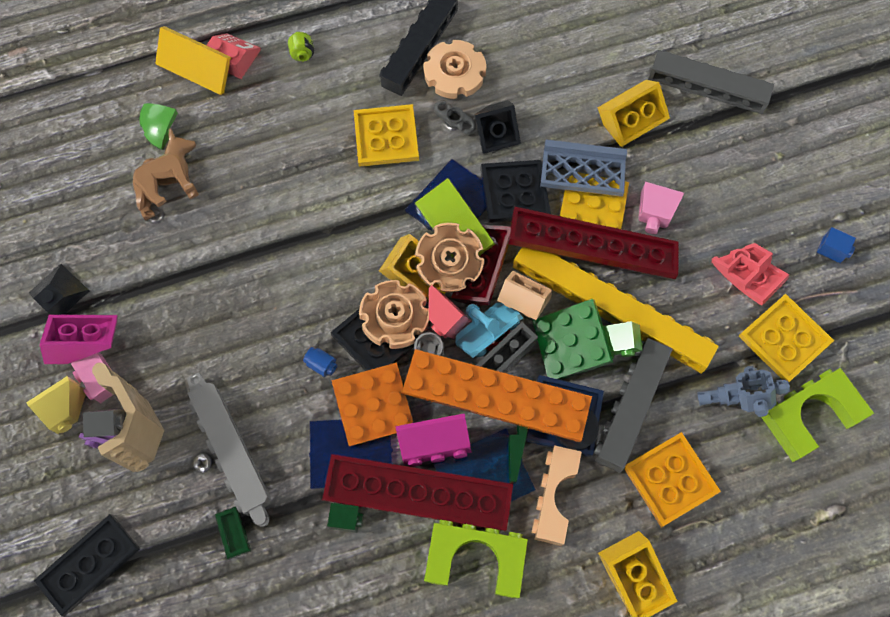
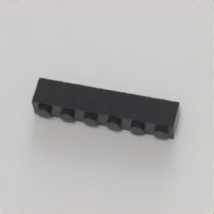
M428 0L426 8L420 11L415 24L410 26L407 36L401 39L397 51L391 54L387 66L381 69L379 74L381 87L400 96L404 94L426 60L428 52L436 45L457 13L458 0Z

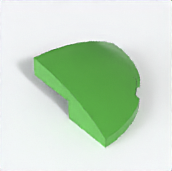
M143 104L140 112V126L143 128L146 139L158 149L163 150L169 139V128L178 115L176 109L158 104Z

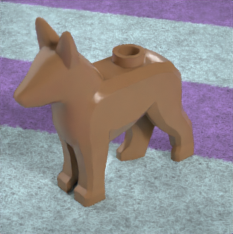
M169 128V142L164 155L155 159H146L135 170L133 175L136 204L144 220L155 217L154 212L150 208L152 203L160 207L167 202L165 197H161L158 194V185L179 183L189 199L199 195L193 183H190L189 169L185 160V155L196 147V143L191 140L175 137L171 128Z

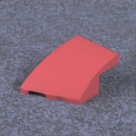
M756 243L747 245L742 249L733 250L726 256L712 258L713 265L727 280L761 306L789 277L788 273L771 264L773 253Z

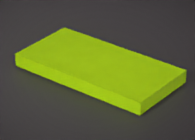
M448 178L415 202L432 229L434 226L442 223H457L462 232H465L467 229L472 230L483 246V249L478 252V256L495 245Z

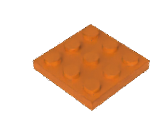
M397 363L331 380L349 446L397 433L396 426L413 423L406 395L402 393L403 383Z

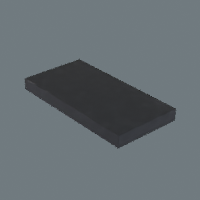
M109 514L41 573L34 582L58 613L65 617L137 553L140 547L112 514Z

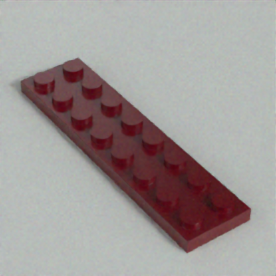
M514 207L508 243L510 245L670 279H676L678 276L679 241Z
M331 454L322 500L434 520H446L453 523L469 524L506 532L513 484Z

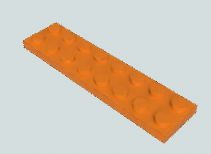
M417 349L414 351L402 393L405 395L577 442L582 441L592 396Z

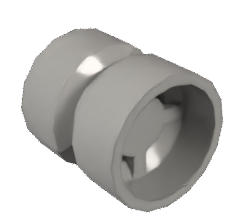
M426 332L416 339L414 349L443 356V342L437 334Z

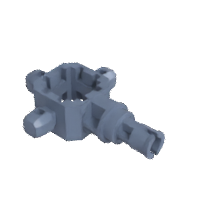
M747 366L744 372L736 377L735 383L723 384V386L717 387V390L698 391L697 395L699 406L717 402L720 405L727 404V406L740 404L741 409L747 412H755L757 416L763 417L768 415V409H772L776 405V394L781 395L790 392V386L786 380H776V382H773L771 372L764 369L757 370L754 366ZM758 387H761L762 390L766 389L765 393H762V391H757L751 395L750 392L746 391V389H750V391L758 390Z

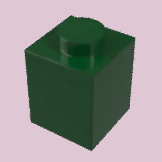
M331 503L327 527L333 530L357 533L358 527L363 525L364 513H360L361 509L359 506Z

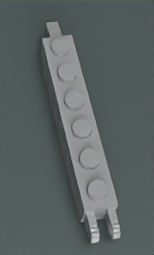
M198 372L187 378L190 392H188L190 398L188 405L191 411L197 413L199 420L196 422L201 432H206L209 438L206 440V444L211 452L215 451L218 459L215 460L219 471H224L227 477L224 480L229 492L233 491L236 496L234 504L238 512L251 516V519L254 520L253 522L257 526L264 528L270 523V517H268L265 507L270 504L271 497L219 389L214 384L206 383Z

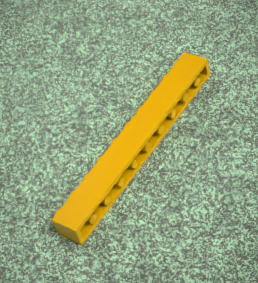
M522 247L514 259V269L569 300L579 304L594 299L600 317L610 323L620 324L632 321L639 324L642 341L645 342L649 338L672 348L670 354L672 358L701 374L706 370L719 347L709 337L698 335L691 327L680 325L671 316L662 315L653 306L637 301L633 295L617 290V287L613 284L599 280L595 274L581 270L577 264L561 259L560 255Z

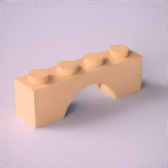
M554 445L552 452H547L545 464L549 465L548 473H543L541 487H544L543 497L539 496L536 510H540L539 518L533 521L531 533H535L534 540L559 546L564 545L569 520L558 511L555 505L554 494L556 487L561 482L575 478L578 474L581 451Z

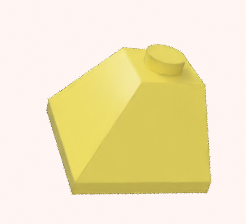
M66 376L26 403L49 430L57 434L64 433L70 430L72 425L79 419L86 395L83 391L85 388Z

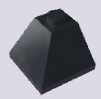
M509 100L488 105L474 114L483 154L521 144L515 106Z
M60 264L36 285L29 294L50 315H64L90 290L65 266Z

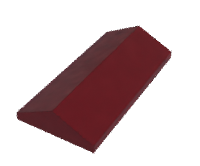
M482 225L495 245L479 256L484 259L483 269L479 277L474 282L466 280V288L453 292L452 300L468 305L475 304L476 306L490 304L509 246L511 226Z

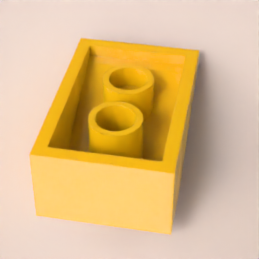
M411 234L400 237L379 269V272L390 280H399L401 286L405 287L409 283L414 285L424 294L427 302H429L430 286L422 280L416 269V266L421 263V259L415 257L419 241ZM434 283L432 285L438 290H440L439 284Z
M640 531L598 553L631 617H651L678 602L650 541Z

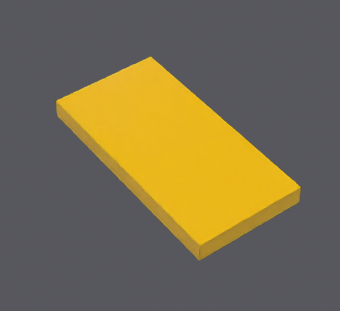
M160 27L155 64L219 95L224 94L231 57L170 28Z

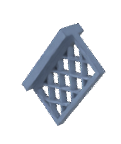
M545 140L540 187L623 196L627 149ZM547 159L556 160L559 163L552 166ZM568 162L578 163L579 166L573 169ZM588 165H598L600 168L593 171ZM562 166L569 171L563 176L557 171ZM609 167L620 168V171L614 174ZM584 169L589 175L582 178L577 172ZM604 171L610 177L603 180L598 174ZM553 173L558 179L550 181L546 180V176ZM573 175L578 182L569 183L566 179ZM594 178L599 184L592 186L587 181ZM614 180L619 185V189L611 188L608 183Z

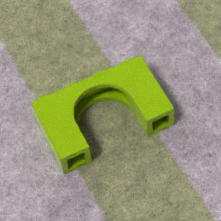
M841 368L834 372L831 369L819 375L821 379L817 382H814L813 379L801 386L803 390L799 393L793 390L783 396L785 401L780 404L776 401V405L772 409H768V415L761 417L792 462L819 447L801 419V407L805 400H819L829 405L846 429L874 414Z
M440 520L439 524L434 523L424 582L448 586L452 559L455 553L463 545L476 542L488 546L496 555L498 574L495 595L519 599L528 539L522 538L523 534L509 532L507 536L499 534L497 529L486 528L484 532L476 530L474 525L463 524L461 528L453 526L451 521Z

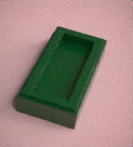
M233 507L215 514L227 559L230 560L251 552L242 517L237 508Z

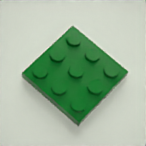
M594 299L537 318V320H532L536 335L538 336L537 340L547 377L562 380L613 363Z

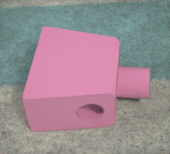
M645 182L640 195L638 220L647 223L645 228L647 233L657 234L659 227H668L684 193Z

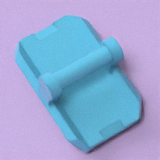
M495 303L484 313L475 304H470L466 309V314L471 317L472 322L456 335L455 343L472 358L475 356L482 357L486 354V348L508 330H514L520 324L519 321L523 317L519 312L506 307L503 303Z

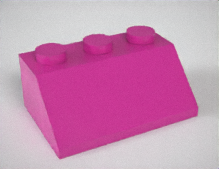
M465 413L396 426L404 465H409V467L420 466L425 461H431L432 463L441 462L446 457L463 458L467 456V453H471Z

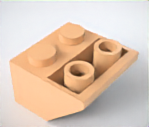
M512 271L505 279L497 301L503 303L508 308H513L523 313L526 317L537 320L551 299L552 289Z

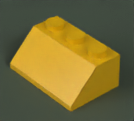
M644 80L597 107L604 127L621 147L670 119L660 83L650 80Z

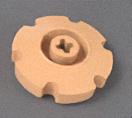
M453 40L451 44H446L445 42L437 44L428 52V61L424 62V78L429 87L434 86L436 94L449 99H457L459 94H463L465 97L474 94L480 89L483 84V77L486 76V60L482 52H475L473 44L462 40Z
M457 223L438 224L433 228L434 234L430 235L426 232L417 244L415 257H419L421 263L416 266V269L427 285L431 286L437 283L442 292H457L466 288V280L474 282L479 277L483 269L484 259L478 256V252L483 249V246L476 234L470 229L462 232ZM447 254H453L454 258L452 261L445 260Z
M399 280L385 281L375 285V293L370 294L367 292L360 304V320H365L362 323L363 332L372 342L379 346L383 342L389 343L390 349L404 348L414 344V336L425 333L429 324V309L424 308L427 302L426 297L417 287L410 283L405 287L401 286Z

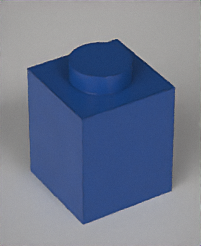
M831 227L823 236L816 253L841 263L846 257L850 258L855 250L853 244L856 238Z

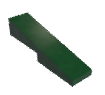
M517 425V435H510L508 438L509 483L513 485L517 482L528 428Z

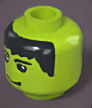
M295 32L289 37L288 49L292 59L304 62L312 58L314 55V45L310 35L304 32Z

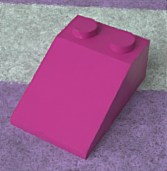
M49 315L39 344L44 364H69L111 348L118 315Z

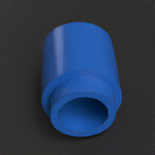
M311 347L303 359L308 368L323 377L331 376L337 368L336 358L320 348L315 349Z

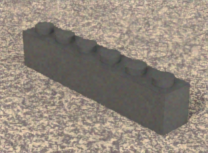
M661 50L657 52L648 79L763 114L768 106L774 87L773 83L765 80L752 78L745 74H739L725 68L715 67L708 63L698 62L688 57L678 56Z
M647 338L645 343L642 344V351L635 353L638 359L636 363H631L627 372L630 375L628 383L624 381L619 391V394L622 395L620 402L615 401L611 413L614 414L611 422L607 421L602 433L606 434L603 442L599 441L595 448L594 454H597L595 462L619 473L625 468L672 348Z

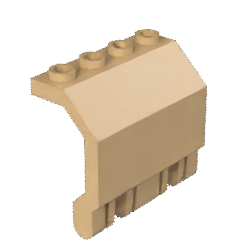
M97 363L93 366L92 372L98 384L113 395H116L126 412L123 430L120 431V434L97 448L102 456L132 472L142 471L149 466L148 463L155 459L164 428L149 401L140 395L136 388L128 384L126 380L113 372L104 363Z

